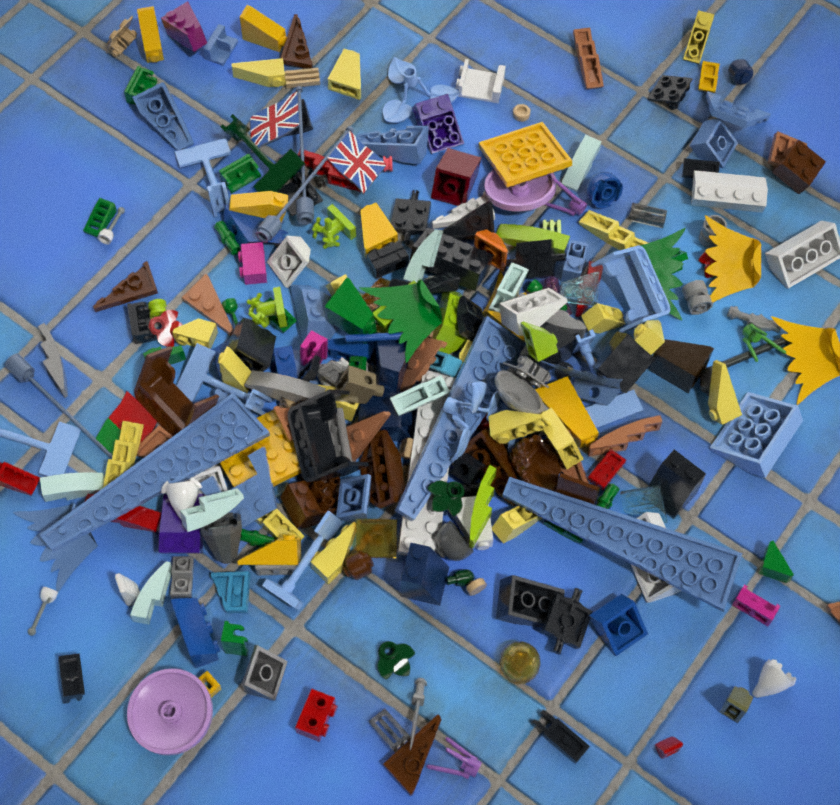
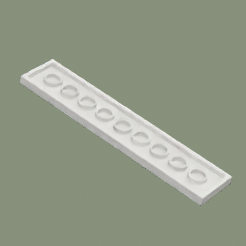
M428 370L425 375H422L420 384L442 375L450 391L456 378ZM448 395L422 406L416 411L414 440L407 483ZM449 468L447 469V473L445 474V476L441 478V480L446 483L448 480ZM433 494L429 496L428 501L415 520L410 521L402 516L397 554L407 555L410 542L429 546L438 554L436 548L439 546L436 542V535L442 527L443 512H434L432 510V500L435 497Z

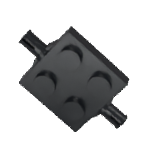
M415 190L412 191L411 199L396 198L391 225L397 233L404 235L402 243L405 245L406 242L407 245L410 244L411 235H422L428 227L432 206L431 201L418 200L420 193L418 190H416V193Z
M552 239L516 243V258L507 259L506 267L514 263L529 269L525 280L555 277L554 267L556 261H566L567 255L566 253H555Z
M574 588L572 598H566L559 593L553 597L541 632L556 640L552 650L555 654H561L564 644L575 649L581 647L590 621L589 615L593 611L584 607L579 602L583 592L579 588Z

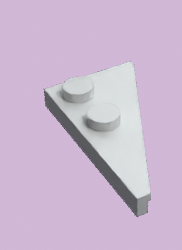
M485 191L483 196L476 200L472 198L467 203L452 209L449 215L445 217L441 215L436 218V220L432 221L433 229L448 227L489 201Z

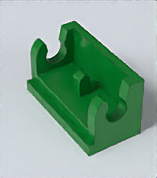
M137 66L124 91L127 103L136 105L132 98L133 96L156 86L158 81L157 78L153 77V71Z
M249 153L219 170L221 182H225L226 188L231 194L260 178L261 174L257 170L259 168Z
M224 621L221 637L224 652L226 654L248 656V649L245 645L248 639L244 636H237L235 633L236 630L244 631V627Z

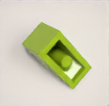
M521 322L526 346L531 357L539 362L558 352L556 346L558 341L553 333L551 334L544 328L528 322Z

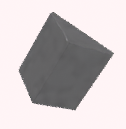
M255 645L242 682L244 693L275 701L288 661L259 645Z

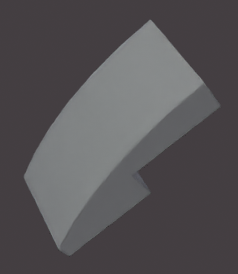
M194 556L173 557L171 599L192 598Z

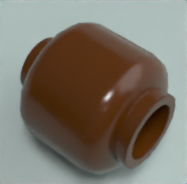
M359 550L345 558L346 566L343 567V570L348 578L352 576L354 580H360L372 573L374 563L368 552L364 553Z

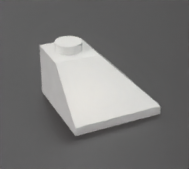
M286 236L267 261L286 288L290 287L308 264L311 249L301 237Z

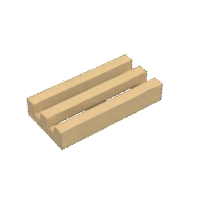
M318 68L284 71L286 88L320 85Z

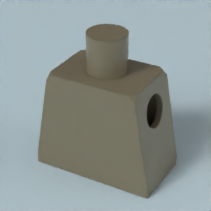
M348 366L335 384V390L350 392V395L338 401L366 404L372 396L382 397L384 386L376 384V375L374 373Z

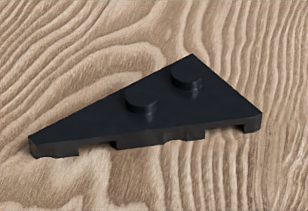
M487 201L442 230L443 234L457 240L474 239L475 234L487 229L495 233L492 201Z

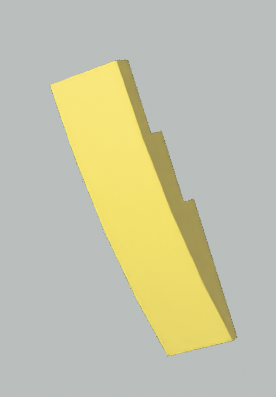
M588 210L579 221V224L589 232L618 250L648 243L636 238L635 232L620 227L619 221Z
M123 421L120 439L115 440L112 459H108L103 488L134 466L144 424Z
M278 509L256 520L263 529L276 539L283 537L284 534H295V537H301V540L305 537Z

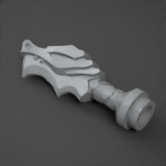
M730 306L727 316L732 320L734 318L747 321V325L752 323L764 332L773 330L779 333L781 327L774 320H769L762 314L755 315L751 313L749 315L739 311L737 306Z

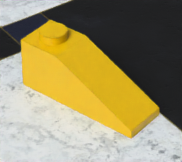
M273 191L233 194L230 196L229 210L260 218H266L268 215L277 216L288 203V195ZM285 211L284 214L279 218L281 222H282V220H283V218H284V215H285L286 211Z
M284 534L283 537L241 557L237 564L298 565L301 561V537H295V534Z

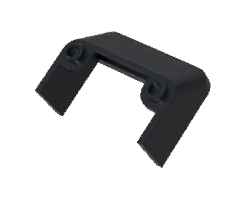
M329 389L291 407L288 411L287 417L302 477L307 482H318L346 476L369 466L368 462H351L348 457H337L328 421L334 419L337 414L335 401L350 395L349 391Z

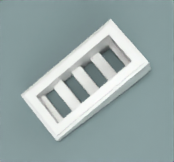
M116 574L115 579L126 605H133L140 593L138 585L122 574Z

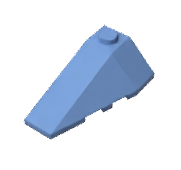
M164 82L132 97L139 112L178 151L194 144L176 103Z
M406 126V130L396 131V128H393L386 133H381L380 131L360 133L356 138L377 155L385 156L386 158L392 156L393 160L402 163L420 164L426 155L429 128L428 126Z

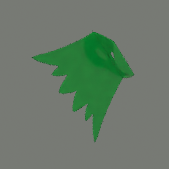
M686 228L662 239L640 245L646 250L670 304V314L681 321L680 313L671 302V300H678V297L670 289L683 285L671 273L680 269L684 263L671 257L679 252L680 248L672 247L680 239Z
M422 279L418 280L415 284L404 286L359 287L362 291L380 298L374 301V304L387 306L378 314V317L394 319L389 326V334L403 332L399 344L407 341L406 363L428 335L442 324L440 306Z

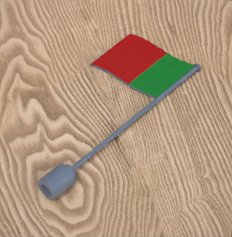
M13 354L5 362V368L20 382L31 381L111 459L115 440L120 439L123 421L144 424L140 444L154 431L157 425V421L137 399L126 391L121 403L105 421L95 438L33 379L35 369L20 354Z

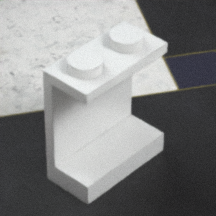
M465 59L464 66H460L459 76H461V79H457L456 89L460 92L458 97L499 104L506 66L499 65L497 73L469 69V60Z

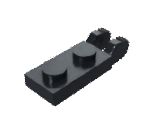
M542 710L540 712L541 717L550 723L551 726L547 729L541 722L535 719L531 724L576 764L590 746L558 718L555 719L547 711Z

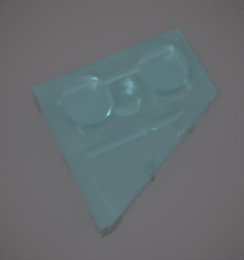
M593 272L561 282L560 295L567 298V303L596 305L600 272Z
M660 485L621 491L620 496L625 513L640 516L645 512L659 513L663 523H667L668 519Z

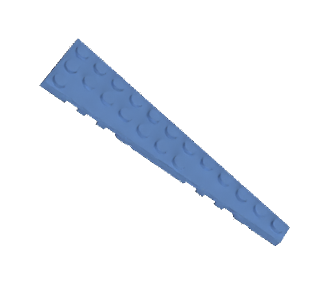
M485 317L448 397L471 403L473 397L472 383L482 381L486 383L487 387L483 400L478 407L489 408L492 396L497 391L495 376L499 371H507L508 369L502 363L505 362L517 366L520 353L525 347L526 342L490 317ZM443 408L395 509L397 513L410 521L416 519L432 494L427 488L432 483L440 481L447 473L451 463L454 462L451 459L456 454L464 427L457 420L452 419L453 415L443 412ZM466 409L464 416H459L469 426L471 431L470 437L487 412L476 411L472 414L470 409Z
M231 393L40 534V537L51 551L55 552L161 495L165 482L168 481L169 484L185 482L191 477L270 436V433L238 397Z
M509 477L503 492V498L724 612L743 553Z

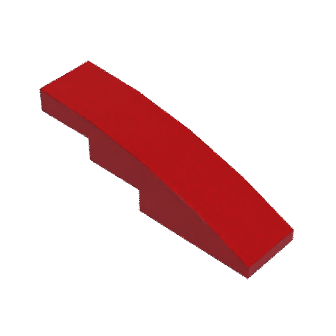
M304 150L305 166L313 168L314 171L325 157ZM328 160L315 174L327 177L328 184L360 191L355 184L340 174Z
M0 462V486L32 496L40 481V477L7 462Z
M88 493L85 501L92 497L94 494ZM138 506L110 522L120 523L123 527L156 532L162 513Z

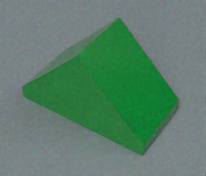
M772 540L765 549L758 574L788 583L794 574Z

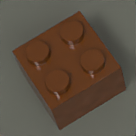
M797 140L787 149L772 173L800 194L811 185L826 161L802 141Z

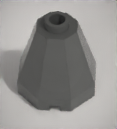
M228 512L218 520L202 527L201 534L217 561L228 564L237 558L242 531L241 514H237V517H234L232 512Z

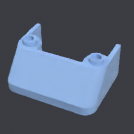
M638 245L613 252L591 264L592 267L602 265L605 274L610 277H617L631 310L626 312L625 317L628 326L619 329L620 332L634 329L639 324H644L647 320H655L670 313V304L648 254L642 246Z

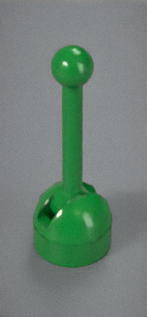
M534 279L528 286L527 292L534 293L542 290V284ZM562 306L560 310L566 311L567 306Z
M228 298L222 302V307L226 313L232 315L236 326L238 320L235 312L238 304L235 298Z

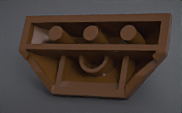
M384 429L377 432L363 451L360 462H368L369 466L361 469V475H371L369 502L380 509L396 503L405 490L400 452L387 430Z

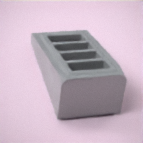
M331 360L320 367L318 373L335 385L347 367Z

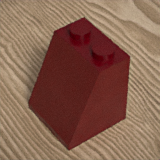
M447 148L436 167L431 198L456 206L467 203L479 173L481 157Z

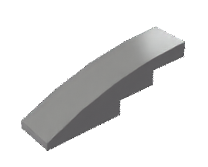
M43 323L38 326L45 340L40 345L48 359L42 362L48 374L64 398L68 397L64 365L55 341L47 326Z
M253 370L245 383V387L255 389L280 401L283 397L298 404L301 400L306 401L326 390L324 387L294 377Z

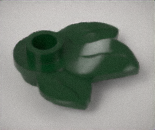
M440 480L432 483L427 488L435 496L431 505L434 512L449 510L451 515L456 516L462 510L461 498L464 495V488L460 483L456 481L446 483ZM451 489L456 490V495L451 493Z
M391 641L382 643L378 650L380 660L377 665L380 675L385 680L393 672L399 676H409L410 664L408 659L415 655V651L407 644L396 645ZM390 649L393 653L386 655L385 651Z

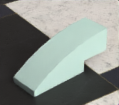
M585 135L572 159V166L568 167L562 180V184L566 188L575 192L578 191L600 151L602 141Z
M434 230L418 247L411 258L403 279L417 283L418 280H423L426 266L434 267L443 234L442 230Z
M511 263L488 311L500 313L499 303L518 297L529 269Z
M442 375L393 396L390 400L397 415L400 416L445 397L450 391Z
M83 472L40 478L42 496L48 502L66 498L68 501L86 497L88 493L96 494L103 489L104 475L103 473Z
M236 488L200 497L199 506L180 510L182 524L188 532L202 528L231 511L244 499V496Z
M166 561L157 569L140 591L130 614L133 622L149 625L154 606L163 607L172 575V565L170 562Z

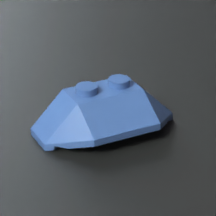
M292 284L291 290L302 340H305L311 330L330 340L339 329L329 322L325 305L331 299V296L309 285Z

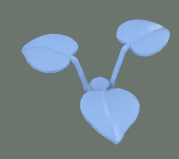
M394 57L389 66L388 76L389 80L394 84H402L404 82V97L402 102L391 100L384 105V120L389 123H399L409 118L412 113V107L405 104L408 87H415L417 83L420 84L427 96H431L430 99L448 94L452 103L459 96L460 92L447 85H435L431 88L430 93L422 83L421 78L417 77L415 66Z
M478 381L472 383L473 397L471 403L462 402L448 397L445 401L443 412L453 415L452 419L457 420L464 427L455 456L451 459L452 461L463 455L471 435L469 426L459 416H464L466 409H470L472 414L476 411L488 412L486 420L489 421L488 416L497 413L500 401L498 391H495L489 408L478 407L486 391L487 385L485 382Z

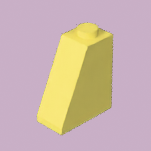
M343 49L328 77V90L358 100L361 99L360 53Z
M552 407L540 413V415H543L552 423L551 427L545 428L542 432L558 454L565 468L569 469L584 460L573 437Z

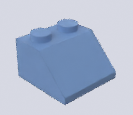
M717 118L703 122L690 147L699 159L720 162L719 168H724L738 142L724 122Z
M366 474L340 480L337 518L349 523L367 522L371 475Z

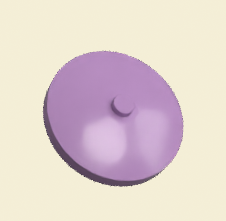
M493 169L485 179V194L487 199L491 200L492 204L498 208L516 212L529 211L545 205L553 198L556 192V183L553 181V178L556 177L554 173H550L506 187Z
M164 669L147 676L133 691L127 708L128 726L135 740L145 749L155 754L167 756L184 753L196 746L206 735L213 716V703L206 686L195 675L181 669Z

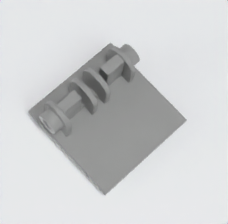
M520 356L517 366L505 362L502 363L508 367L507 371L519 375L530 385L532 384L537 388L541 386L549 388L545 382L551 379L550 373L528 357Z

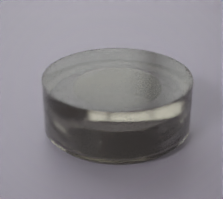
M560 362L557 364L565 368H573L572 365L567 362ZM555 368L554 375L558 380L567 376L569 380L572 378V376Z

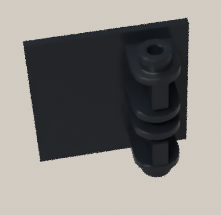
M662 75L647 99L668 102L669 108L675 110L686 96V92L689 91L693 78Z
M300 172L294 175V181L284 185L277 192L288 195V202L302 186ZM311 182L306 185V197L312 199L314 205L322 202L323 199ZM302 192L287 209L291 216L296 215V201L302 197Z

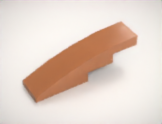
M590 27L574 29L573 37L586 89L602 88L604 84L598 54H596L595 43L592 40Z
M661 415L635 421L604 435L590 445L588 456L607 454L610 449L615 452L625 451L629 442L641 441L646 432L660 430L662 424Z

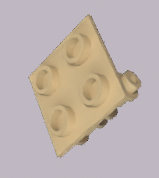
M133 16L128 20L124 19L119 26L120 29L118 31L114 30L110 34V40L106 44L108 46L106 54L111 51L112 56H120L127 49V46L136 39V31L129 29Z

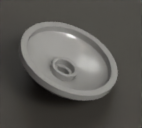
M505 370L499 371L496 374V389L508 408L532 414H540L543 411L544 404L541 397L523 378Z

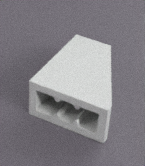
M476 496L462 497V510L456 516L451 515L468 542ZM491 518L473 549L486 550L493 546Z

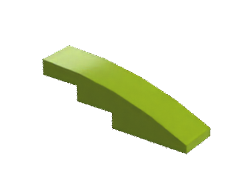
M500 224L496 233L502 238L504 243L515 247L516 243L552 239L554 251L558 253H565L570 240L569 235L516 224Z
M489 465L481 481L474 502L469 547L471 548L474 547L492 514V508L488 504L494 495V488L490 485L496 476L497 468Z

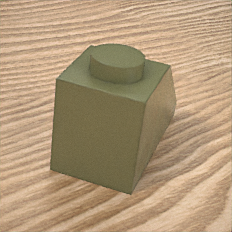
M734 686L719 712L738 723L749 709L753 696L750 695L748 690Z

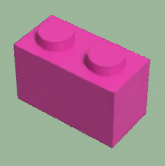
M263 242L241 244V251L238 252L239 263H243V267H239L240 278H244L245 285L267 283Z

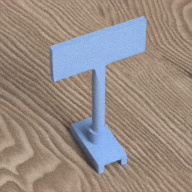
M226 138L175 151L180 168L203 162L211 185L207 186L214 217L218 216L217 212L224 211L225 206L230 204L225 182L217 183L209 161L231 155Z
M592 329L589 330L584 339L580 338L579 335L575 336L573 353L580 351L581 355L585 357L591 372L595 374L597 371L593 368L595 360L591 354L590 344L596 335ZM634 389L626 394L623 393L616 396L608 406L597 403L585 408L596 428L643 411Z
M197 343L177 384V387L193 403L202 383L205 382L229 394L234 393L238 398L244 400L246 403L245 407L260 415L265 414L262 411L265 402H272L273 399L255 389H252L251 393H246L208 376L207 373L217 352Z
M59 422L51 443H45L0 428L1 437L47 451L39 471V475L46 477L65 474L81 433L80 428Z
M327 511L314 530L319 536L312 543L290 578L286 579L282 586L266 579L262 586L295 609L300 610L304 603L292 594L296 587L295 583L321 546L323 540H331L343 522L333 513Z

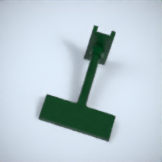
M233 114L230 116L233 121L227 127L223 124L220 126L236 141L242 140L268 167L269 171L254 185L258 192H278L306 164L292 149L274 164L247 136L250 130L247 125Z

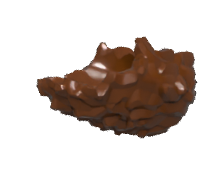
M539 435L519 440L515 447L512 448V464L521 481L555 492L559 479L558 476L561 473L558 454Z

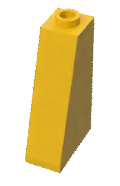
M568 376L547 384L549 388L542 386L535 389L543 403L549 409L552 407L566 429L571 431L572 437L579 448L584 446L590 447L592 443L597 441L599 432Z

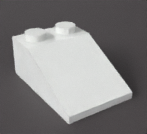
M546 288L499 303L501 322L517 335L524 336L521 322L525 321L540 327L567 303V298L550 288Z

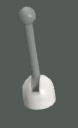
M123 207L118 208V214L109 229H103L97 236L98 240L103 244H111L114 238L112 229L121 214L125 213Z
M48 587L42 588L40 598L43 603L32 627L28 629L30 636L36 634V626L46 604L54 602L58 595L57 591Z

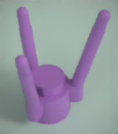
M553 178V181L572 198L569 203L570 209L548 202L545 205L569 213L572 216L575 214L580 216L586 209L587 203L575 196L556 178Z
M446 737L445 740L466 756L464 757L450 748H446V752L463 761L460 768L464 771L429 764L426 766L428 769L468 779L469 776L475 778L482 762L449 737Z

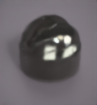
M328 175L315 176L314 182L316 186L321 188L323 184L325 188L328 185Z

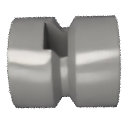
M708 216L727 228V222L721 216ZM705 219L699 240L707 248L716 247L717 245L709 238V235L716 236V234Z
M695 280L687 283L682 288V293L691 314L699 315L713 307V302L710 295L707 294L708 290L704 281Z

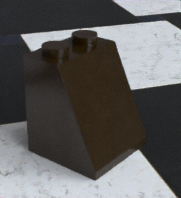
M664 339L665 342L653 353L655 360L651 363L649 371L689 394L700 378L701 373L706 369L714 348Z

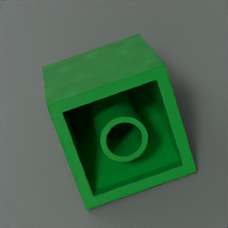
M346 277L325 305L329 322L348 334L377 333L374 314L352 281Z

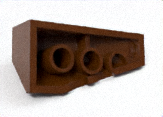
M490 428L481 431L469 441L467 449L463 454L468 453L486 465L480 475V481H482L489 465L497 468L496 476L490 486L503 498V492L509 477L521 480L513 467L504 444H499L490 436ZM503 498V499L506 500L508 503H510L512 506L516 505L515 503H513V502H511V501H509V500Z

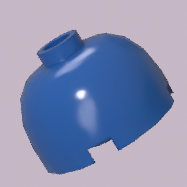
M599 172L593 175L586 187V193L590 202L601 209L612 206L609 203L614 200L617 202L623 191V185L620 180L609 172Z

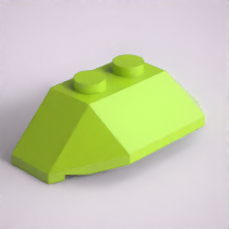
M456 291L442 292L439 305L442 324L434 329L432 339L447 342L445 348L441 347L439 349L440 352L447 354L462 349L468 340L460 335L458 330L457 309L459 299L463 295Z

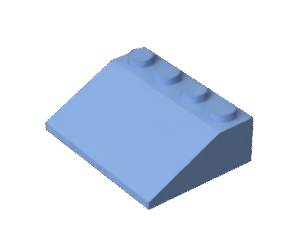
M747 392L739 404L742 415L725 424L710 446V450L748 473L766 478L803 422L797 405Z

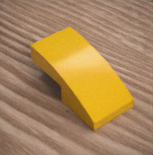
M702 62L698 86L699 91L716 92L719 63Z

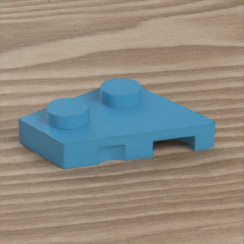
M250 572L211 573L225 611L227 613H248Z

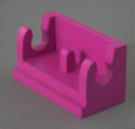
M311 330L300 346V364L305 366L315 355L321 357L320 364L323 360H326L328 339Z
M744 584L732 606L768 627L778 612L780 605L777 604L775 606L749 591L747 589L748 586Z

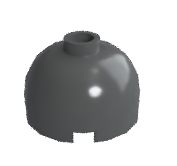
M449 521L439 529L436 535V542L439 547L436 550L442 558L447 557L452 561H460L473 553V548L469 547V542L461 535L460 530L454 523Z

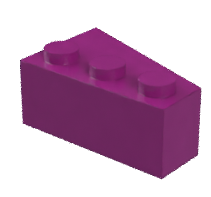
M188 1L161 17L167 35L193 52L207 44L201 25Z

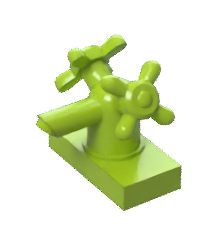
M333 204L327 207L328 218L324 219L325 226L320 224L321 218L317 217L316 223L312 228L314 239L317 238L318 232L324 235V238H322V241L325 242L323 245L324 249L340 246V243L336 241L339 239L337 234L341 231L350 240L356 237V227Z
M280 287L273 288L274 301L261 302L259 300L262 296L261 293H257L256 297L246 301L251 306L248 310V315L252 317V321L256 325L266 328L269 325L268 316L276 315L278 316L280 328L287 326Z

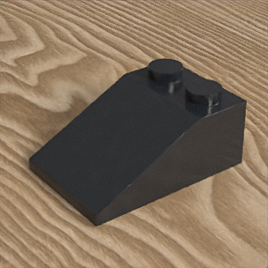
M515 575L500 580L496 619L512 624L543 628L554 595L559 593L564 596L565 590Z

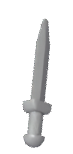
M418 678L415 681L416 691L412 697V705H415L411 729L410 750L415 737L419 706L424 705V687L427 686L424 678Z

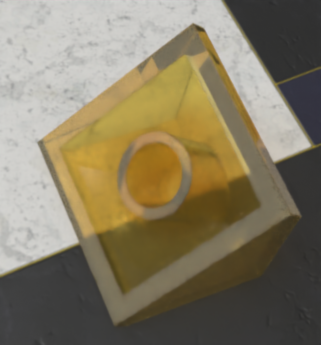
M357 519L356 551L368 552L371 558H396L397 519Z

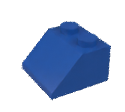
M620 594L589 615L596 632L615 656L648 635L635 601L623 594Z

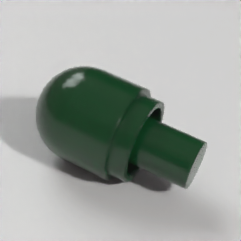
M469 569L456 571L454 576L446 577L447 585L456 584V586L460 587L467 586L474 581V574Z

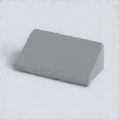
M255 565L258 576L292 575L297 565Z

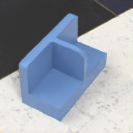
M218 24L203 48L205 60L222 66L225 65L238 43V39L226 35L225 26Z

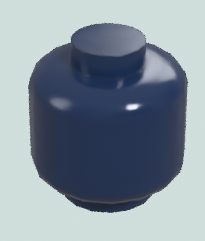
M745 59L733 61L728 69L730 77L738 85L748 83L754 75L752 67Z

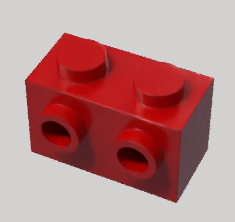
M311 689L295 726L296 733L320 742L322 736L326 737L330 727L327 723L330 717L335 716L338 705H335V697Z

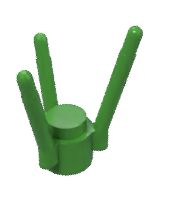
M752 323L743 329V342L746 343L755 362H758V358L750 342L756 343L761 339L781 353L786 354L784 349L766 337V332L757 328Z

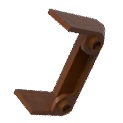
M169 346L147 354L134 389V394L139 403L168 433L174 436L214 407L219 396L216 394L193 404L173 383L176 372L168 363L173 349Z

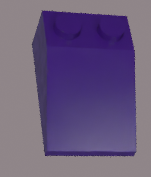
M165 493L163 496L159 531V553L203 554L201 528L188 532L172 507L167 493ZM198 494L193 507L200 505L199 498L204 497V494Z

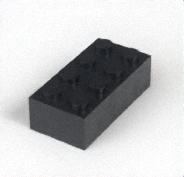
M427 227L412 247L410 261L418 247L435 229ZM442 234L434 267L426 266L425 270L436 275L451 271L460 277L459 285L476 291L489 273L494 255L454 239L451 236Z

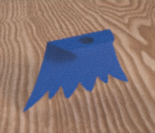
M253 186L246 193H254L258 191ZM229 204L225 206L224 222L228 229L234 233V238L240 246L248 242H263L256 236V232L265 218L230 211ZM232 225L236 226L237 231L232 228ZM280 229L274 238L268 242L281 244L285 239L283 235L288 234V232Z

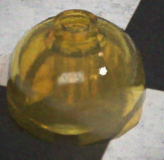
M524 641L513 642L507 645L501 653L499 660L500 671L509 682L527 684L538 675L541 666L540 655L537 649L530 643Z

